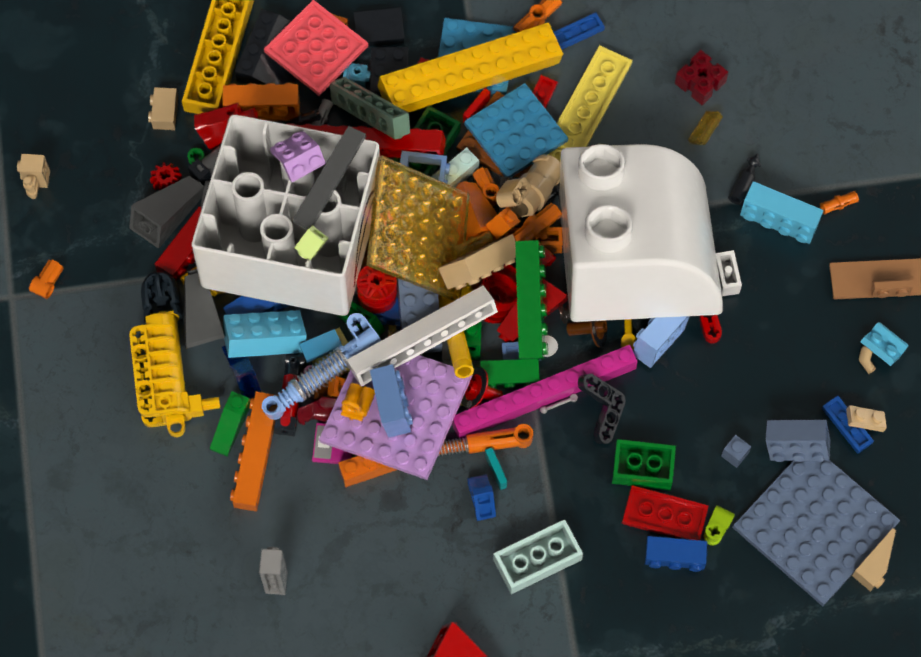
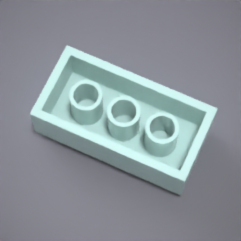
M564 519L494 553L493 561L508 590L513 594L581 561L583 553Z

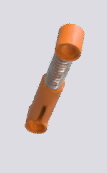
M520 424L515 428L468 434L465 439L445 440L438 456L440 454L442 456L443 454L447 455V453L450 455V453L454 454V452L457 454L460 451L463 453L466 451L469 454L485 452L489 448H493V450L512 447L527 448L532 444L533 430L527 424ZM525 433L528 435V438L521 439L518 435Z

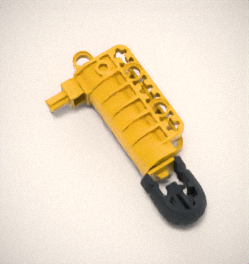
M159 271L149 274L141 286L143 316L146 325L133 327L129 334L137 407L145 426L158 427L167 425L171 436L180 437L185 433L186 421L191 420L192 417L204 416V411L219 409L220 400L219 397L202 399L200 394L188 396L186 392L177 321L182 319L179 286L172 275ZM170 297L172 300L170 302L172 311L153 312L151 303L155 302L157 307L166 306V302ZM137 331H140L141 334H144L141 335V337L136 338V336H134L137 334ZM141 349L145 350L146 355H142ZM148 417H156L153 418V422H149V420L146 419ZM179 423L182 425L181 430L178 432L171 430L173 424Z

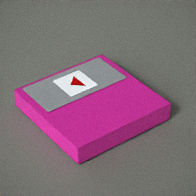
M316 423L312 462L338 464L339 462L351 459L352 453L320 443L319 438L326 424Z

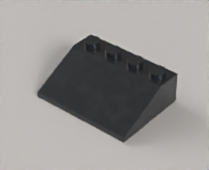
M261 9L235 69L237 81L245 84L254 83L256 85H265L267 83L275 85L294 84L296 77L264 53V48L291 22L290 20L279 14Z

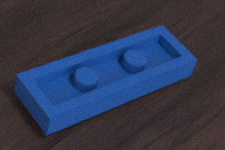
M594 13L553 33L561 50L604 31L605 26L597 13Z
M836 396L823 405L822 410L858 454L873 444L874 440L865 429L848 426L846 412L848 407L839 396Z

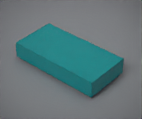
M493 448L486 449L485 458L499 489L507 488V479Z

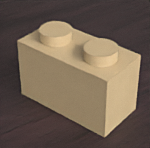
M154 88V94L150 95L152 111H149L148 121L152 123L153 129L175 130L178 106L177 89Z

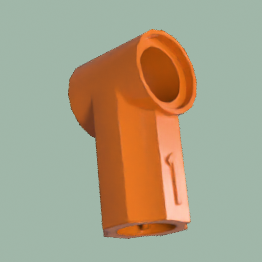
M487 168L477 169L472 174L475 183H477L492 206L497 205L496 195L499 187L494 183Z
M48 260L39 276L33 278L29 291L48 299L53 293L55 282L64 269L63 266L54 260Z

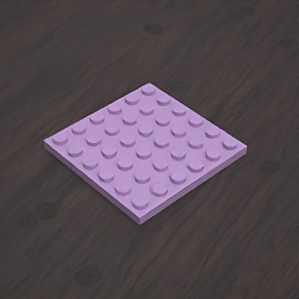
M421 355L396 367L395 370L400 371L404 381V392L408 399V410L411 413L413 424L410 425L411 432L388 438L381 423L376 396H374L368 414L363 418V421L349 420L348 417L341 415V402L345 399L350 383L360 385L350 369L321 433L320 443L427 480L473 375L468 378H458L455 375L453 366ZM372 381L362 386L374 389Z

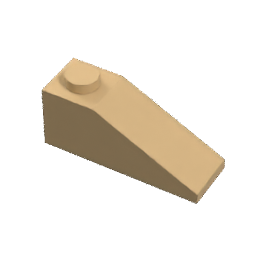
M893 528L852 575L869 591H872L874 587L878 589L885 581L883 577L887 572L896 532Z

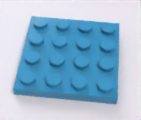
M444 18L438 58L514 34L516 31L511 26ZM509 80L486 87V89L493 94L498 91L503 95H507Z
M525 83L464 121V125L507 180L532 165L536 157L547 155L568 142L566 134Z

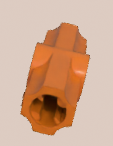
M542 0L539 4L533 5L530 8V12L513 27V30L517 33L544 24L545 20L562 5V1Z
M550 203L538 214L529 216L524 221L523 226L513 233L515 241L539 239L545 234L549 226L562 217L559 208L555 204Z

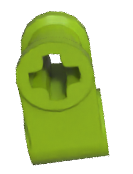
M718 505L715 507L704 533V540L707 541L708 545L719 544L735 516L734 513Z

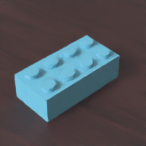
M753 181L744 200L740 215L748 221L760 223L765 228L777 230L784 236L789 235L801 243L810 244L824 210Z
M300 310L224 315L223 333L228 358L302 353L299 344L306 341L307 335Z

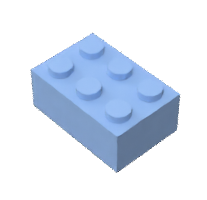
M690 316L651 318L647 328H642L636 335L638 339L633 344V347H635L633 351L635 357L651 368L685 330Z

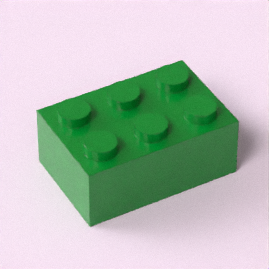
M617 439L612 484L671 490L676 446Z

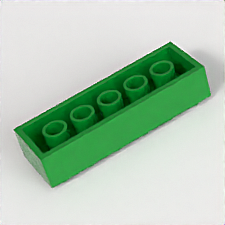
M539 240L515 241L519 359L542 360L545 359V355H548V343L544 342V336H548V326L544 323V316H547V305L543 303V297H546L547 293L546 285L542 281V278H546V267L542 264V258H545V247L541 245Z

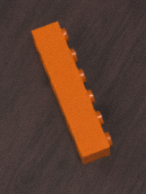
M256 392L255 398H251L250 409H252L251 416H247L246 419L248 431L247 434H243L242 438L244 450L243 453H239L238 457L240 469L235 472L234 482H236L235 490L232 489L230 501H233L234 508L257 512L275 426V420L269 419L263 412L262 402L265 398L274 396V394ZM271 405L269 407L270 412H273L277 409V405Z

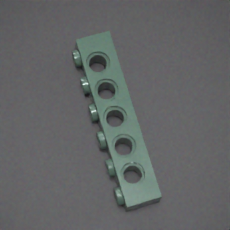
M346 77L330 83L331 102L393 139H400L410 134L408 112Z

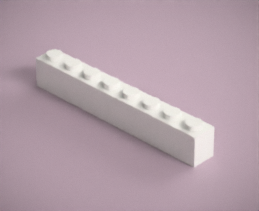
M484 286L473 290L347 359L351 372L361 387L372 381L370 370L391 364L396 368L497 313L498 310L494 299Z

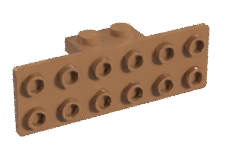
M921 258L830 263L829 265L833 299L921 295Z

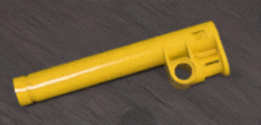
M439 269L436 270L439 309L473 291L468 283H466L467 286L458 290L455 287L447 289ZM462 331L449 338L447 344L455 375L458 378H468L473 374L474 368L465 333Z

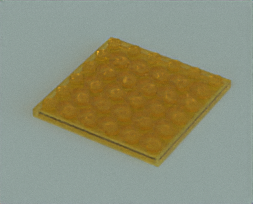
M380 156L376 167L366 266L453 301L461 298L462 288L458 290L455 287L447 289L438 268L465 254L470 194L387 157Z

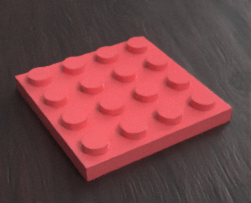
M312 0L264 48V53L320 96L330 86V83L335 81L368 47V42L315 0Z

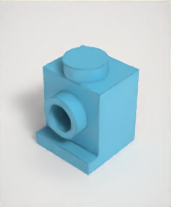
M351 63L344 70L343 77L365 88L366 82H370L371 71H368V65Z

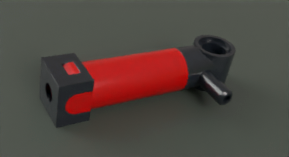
M303 353L286 354L282 389L286 390L285 387L293 378L299 381L297 375L301 376V373L304 374L306 359ZM293 402L295 405H289L291 407L289 409L286 407L283 416L275 420V434L295 436L299 402Z

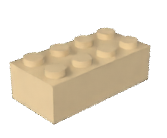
M510 234L498 240H493L438 268L447 289L455 287L458 290L467 286L466 283L473 285L480 281L479 277L481 279L492 275L491 271L497 272L503 269L504 264L508 266L516 262L515 238L513 234Z

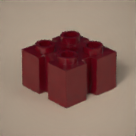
M700 49L691 58L690 66L685 64L676 73L675 84L684 92L690 90L692 92L691 97L703 106L712 97L713 89L718 91L726 83L728 71L718 63L714 66L711 63L712 58Z

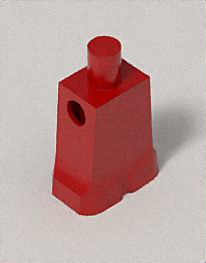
M238 103L194 115V126L207 147L212 149L222 143L231 115H241L257 119V110L251 108L243 111Z

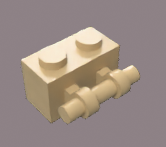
M21 154V161L18 160L17 171L20 172V179L23 180V186L26 189L27 195L31 199H35L39 187L48 188L50 169L44 155Z

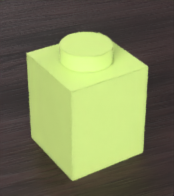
M312 226L294 248L298 250V254L301 257L311 260L328 240V237Z

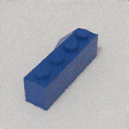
M241 296L223 307L225 315L279 312L289 305Z

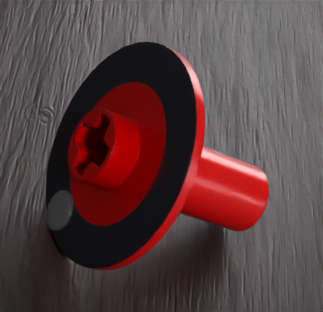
M476 367L461 403L464 407L471 409L476 407L482 399L491 401L503 396V392L488 386L486 370Z

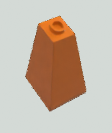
M467 181L458 183L457 187L451 191L457 249L474 250L496 240L485 225L497 213L477 183Z

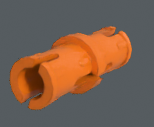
M855 191L842 196L837 195L834 196V199L820 203V209L824 210L823 214L837 209L842 210L847 205L857 203L859 198Z

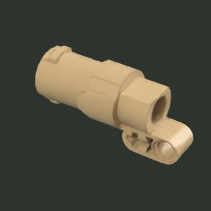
M540 155L533 160L534 164L521 178L505 181L496 195L498 206L500 208L509 207L518 218L533 216L535 212L540 211L551 196L553 187L560 182V162L555 157Z

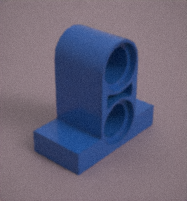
M487 474L467 478L477 521L496 517L493 489Z

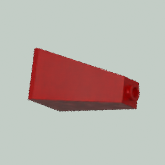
M542 278L543 284L546 285L547 293L546 297H543V303L547 305V316H549L568 301V295ZM517 301L496 330L500 333L498 337L507 343L509 340L512 342L518 340Z
M450 622L441 627L426 657L487 656L454 622Z

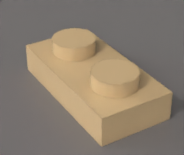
M851 405L846 409L848 426L884 432L887 429L885 413L883 411Z

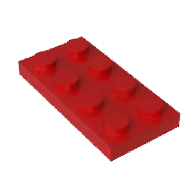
M632 485L622 524L676 539L700 541L709 505Z

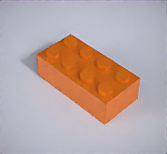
M249 83L247 85H223V107L238 103L243 111L255 108L258 113L257 119L267 121H287L298 117L300 114L298 84L285 83L284 85L267 83L265 85H256Z

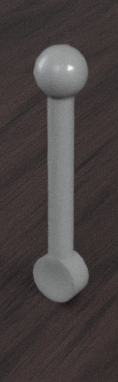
M572 394L570 398L547 407L542 406L540 412L545 414L548 410L570 401L576 402L578 396Z

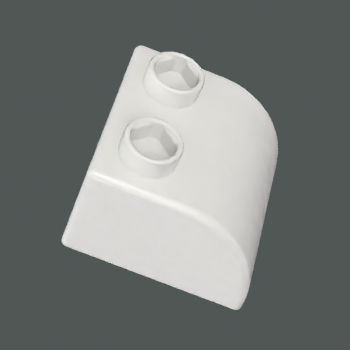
M597 144L588 147L563 148L560 159L559 210L562 213L560 223L562 227L570 319L574 322L721 314L723 311V300L706 185L697 167L682 154L657 145Z

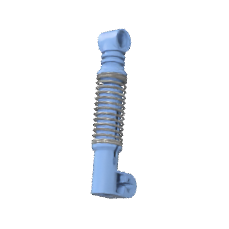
M354 313L347 319V326L354 339L344 346L335 348L333 354L330 352V356L326 355V359L322 357L323 361L319 360V364L315 362L316 366L312 365V369L308 368L309 371L304 370L305 374L297 375L299 381L296 378L290 380L285 387L286 390L282 389V393L278 392V396H269L263 400L262 410L269 419L277 420L281 418L286 411V407L289 409L291 408L289 405H295L293 402L298 403L305 401V399L307 400L306 395L310 397V393L314 395L313 391L317 392V388L321 389V385L325 387L324 383L332 382L331 378L335 379V376L339 377V373L343 374L342 371L346 372V368L350 369L347 359L382 341L362 314ZM358 323L359 325H361L364 332L360 333L358 327L355 326V324ZM271 405H277L275 411H269Z

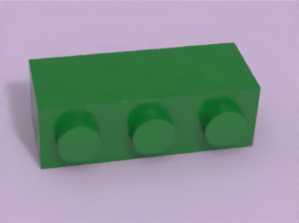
M539 359L480 361V367L485 369L488 374V386L497 389V386L503 385L505 389L516 388V385H524L526 387L539 381Z

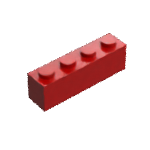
M200 206L156 261L155 268L157 272H166L177 281L178 278L180 279L186 273L188 265L195 262L192 240L202 210Z

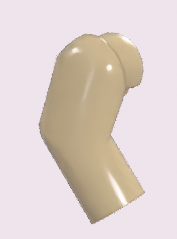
M864 345L860 351L859 362L867 373L870 374L876 369L871 362L873 352Z

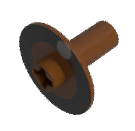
M606 320L567 323V333L569 336L591 334L596 346L603 347L607 340Z

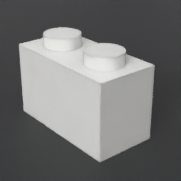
M734 250L716 253L722 296L739 294L742 283Z

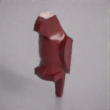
M321 397L313 403L298 408V422L301 425H305V422H309L312 419L326 422L337 399Z

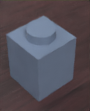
M735 435L724 448L721 456L737 468L749 454L751 446Z

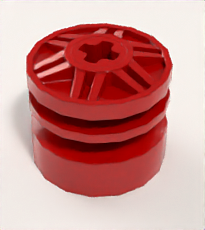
M380 263L370 264L359 272L357 293L361 307L371 313L378 314L390 310L395 305L398 297L397 280L395 273L387 265Z
M491 272L492 275L483 278L479 287L484 286L494 299L498 310L497 313L483 320L492 324L503 322L517 301V283L510 276L500 272Z

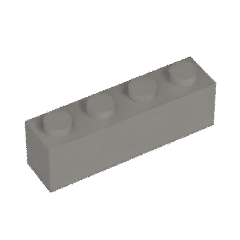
M277 547L262 549L259 573L265 593L285 595L287 568L283 552Z

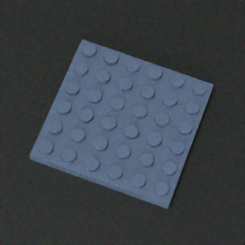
M804 460L802 462L793 461L732 528L820 605L824 606L891 529L896 527L900 520L830 460L822 462Z

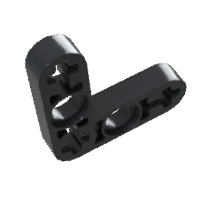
M593 374L581 375L578 378L579 389L603 404L593 433L594 440L598 444L610 443L625 406V396L622 392ZM600 387H603L604 389L603 397H601L599 394ZM608 413L612 415L611 423L607 421Z

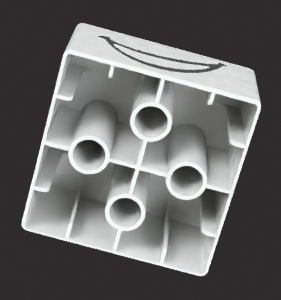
M231 115L192 240V249L201 286L205 289L346 316L351 307L358 274L361 269L382 190L379 144L366 139L363 141L314 225L315 228L328 237V240L316 256L309 260L308 258L304 259L298 254V250L294 248L308 229L293 223V219L325 165L291 182L283 164L271 153L270 148L276 143L290 138L294 133L304 131L319 145L324 160L327 163L343 135L241 115Z

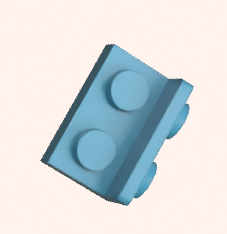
M880 322L861 340L863 345L890 366L901 357L908 347L906 342Z

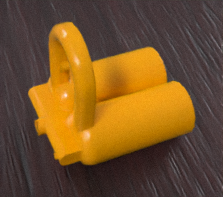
M350 383L345 399L341 402V415L348 417L349 420L363 421L375 396L374 389Z

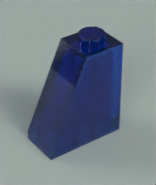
M226 345L223 346V353L241 395L250 398V400L255 398V393L261 392L248 357L228 358Z

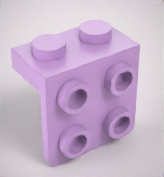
M304 131L296 132L290 138L280 141L270 148L271 153L283 164L291 182L326 164L319 145Z

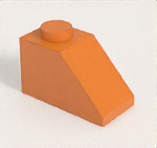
M507 207L485 226L498 240L517 226L520 220Z

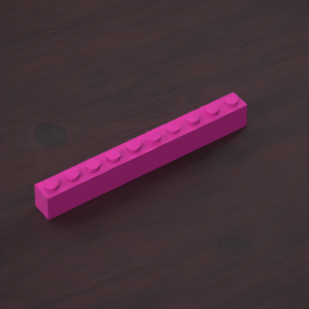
M627 345L456 414L452 426L458 439H465L468 434L480 433L537 410L542 406L581 392L578 387V378L581 375L593 374L606 382L635 370L638 361L631 346Z

